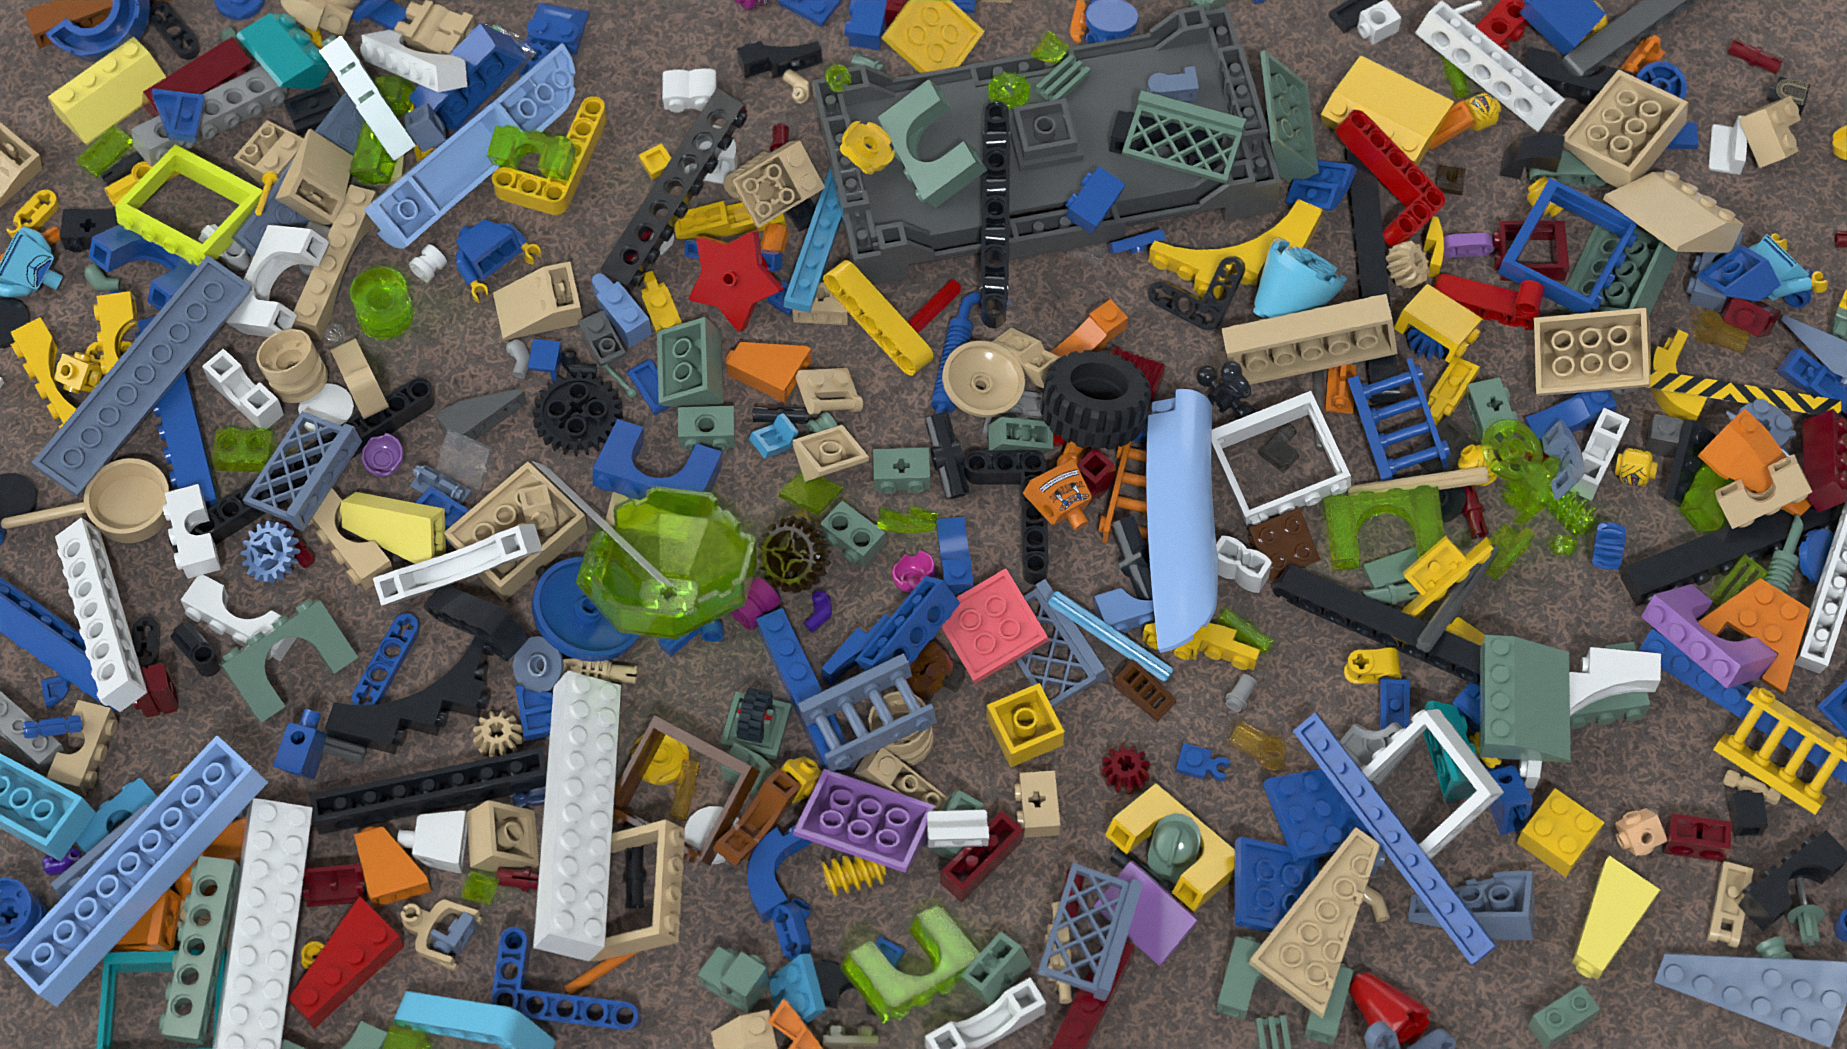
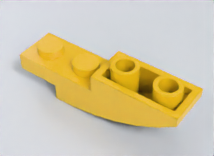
M1208 623L1206 627L1201 626L1193 634L1194 639L1188 643L1170 650L1176 657L1183 660H1189V658L1196 660L1199 652L1202 651L1208 658L1213 660L1224 659L1240 670H1254L1260 653L1259 649L1235 641L1237 630ZM1147 624L1143 631L1142 641H1145L1149 647L1158 650L1156 624Z

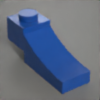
M1802 349L1791 350L1776 372L1795 387L1813 396L1841 400V415L1847 418V385L1840 382L1842 377L1833 373L1825 364L1821 365Z
M1610 390L1579 392V394L1556 406L1525 417L1524 422L1534 443L1538 444L1542 442L1541 437L1560 419L1566 423L1573 433L1586 429L1588 424L1598 421L1603 408L1615 412L1617 404Z
M965 518L936 519L943 581L953 594H963L973 588Z
M884 614L868 633H865L858 627L821 668L822 679L832 685L846 671L857 665L856 658L890 619V616Z

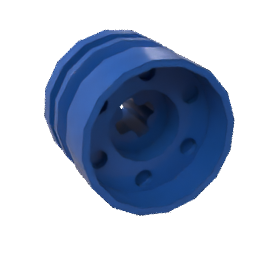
M5 877L0 878V949L12 952L48 914L44 902L22 883Z

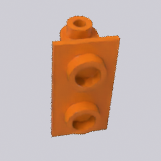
M1656 35L1648 37L1646 40L1643 39L1620 69L1634 72L1633 77H1636L1644 66L1660 61L1666 53L1660 49L1661 39Z
M1347 364L1328 368L1325 412L1353 414L1354 397L1348 379L1356 376V365Z

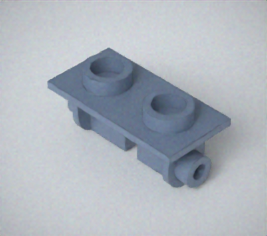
M417 465L413 471V475L416 478L410 487L421 494H424L430 487H433L462 505L472 492V490L427 465L422 467Z

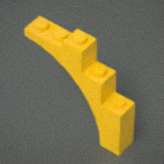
M1298 199L1288 215L1271 230L1256 239L1222 249L1194 250L1174 247L1154 240L1150 248L1149 262L1157 269H1167L1177 273L1183 280H1193V291L1197 292L1201 298H1204L1220 262L1229 256H1237L1244 261L1246 268L1240 283L1257 286L1273 241L1276 238L1285 239L1290 242L1288 246L1291 248L1296 246L1301 249L1303 247L1307 249L1321 222L1323 209ZM1234 262L1229 265L1226 264L1229 273L1226 278L1222 279L1220 277V280L1229 282L1230 275L1238 272L1235 269ZM1220 285L1214 289V296L1217 300H1219L1225 289Z

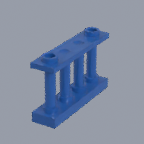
M1412 358L1406 359L1409 368L1408 372L1367 385V383L1361 384L1359 376L1348 379L1382 481L1393 480L1392 475L1397 474L1398 470L1437 457L1440 458L1443 468L1448 467L1446 457L1451 456L1447 441H1441L1423 392L1420 382L1425 381L1421 366H1414ZM1411 382L1414 383L1418 394L1417 397L1378 410L1369 408L1367 400L1371 399L1372 395ZM1422 407L1427 421L1386 435L1384 433L1378 434L1375 425L1380 424V420ZM1431 432L1435 443L1434 447L1395 460L1386 458L1384 450L1388 449L1389 445Z

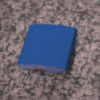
M1317 160L1319 173L1306 179L1294 178L1285 203L1294 206L1299 199L1323 210L1333 211L1349 189L1357 168L1352 164Z

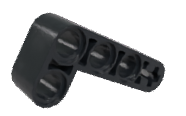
M448 585L439 588L424 605L425 610L440 622L483 639L497 656L507 662L515 656L528 640L515 620L503 608Z

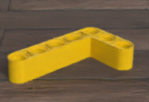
M592 96L582 102L547 179L511 168L503 167L497 169L492 175V181L498 199L551 215L563 214L569 207L606 125L607 116L604 101L599 97Z

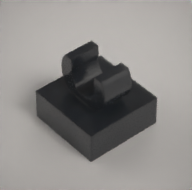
M809 197L786 211V214L799 232L809 228L816 206Z

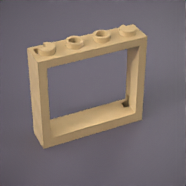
M662 820L612 833L610 864L611 853L658 841L653 926L607 938L605 930L604 948L591 961L606 960L678 943L685 842L684 828L668 820Z

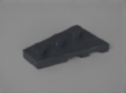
M1684 420L1664 499L1675 506L1689 509L1710 468L1698 455L1717 436L1695 420Z

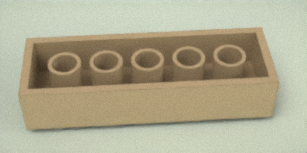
M1386 294L1222 328L1228 361H1236L1240 364L1243 372L1242 375L1250 385L1398 354L1393 320Z

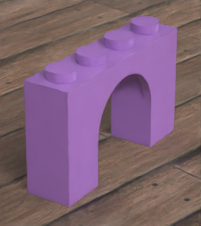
M1692 584L1654 594L1641 617L1727 689L1762 678L1778 654L1757 637L1740 642H1732L1721 639L1705 630L1698 621L1704 617L1713 601Z

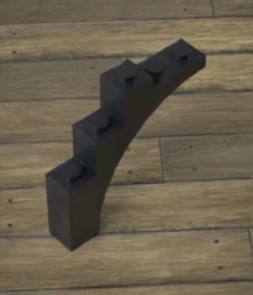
M475 636L470 647L459 662L441 679L420 692L400 700L374 705H350L334 702L325 731L330 737L362 745L366 748L395 754L398 746H403L405 742L406 729L438 736L440 727L445 728L447 724L448 711L479 718L482 709L486 710L490 702V693H488L485 684L488 672L486 661L488 655L493 656L494 652L483 639Z

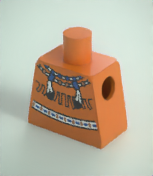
M1074 459L1030 480L1023 491L1025 497L1052 525H1057L1067 519L1074 530L1077 531L1089 523L1083 510H1085L1092 498Z

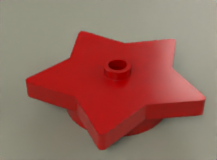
M757 230L749 232L731 243L706 236L697 237L696 242L702 272L689 296V300L718 307L737 332L744 331L747 328L756 304L784 289L769 272L767 263L761 255L759 232Z

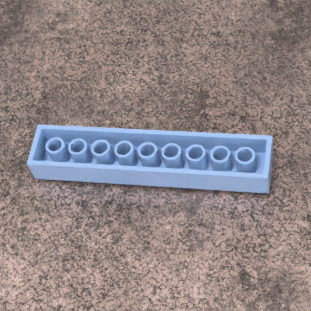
M216 736L4 960L39 996L57 1007L264 788L268 781L221 738Z

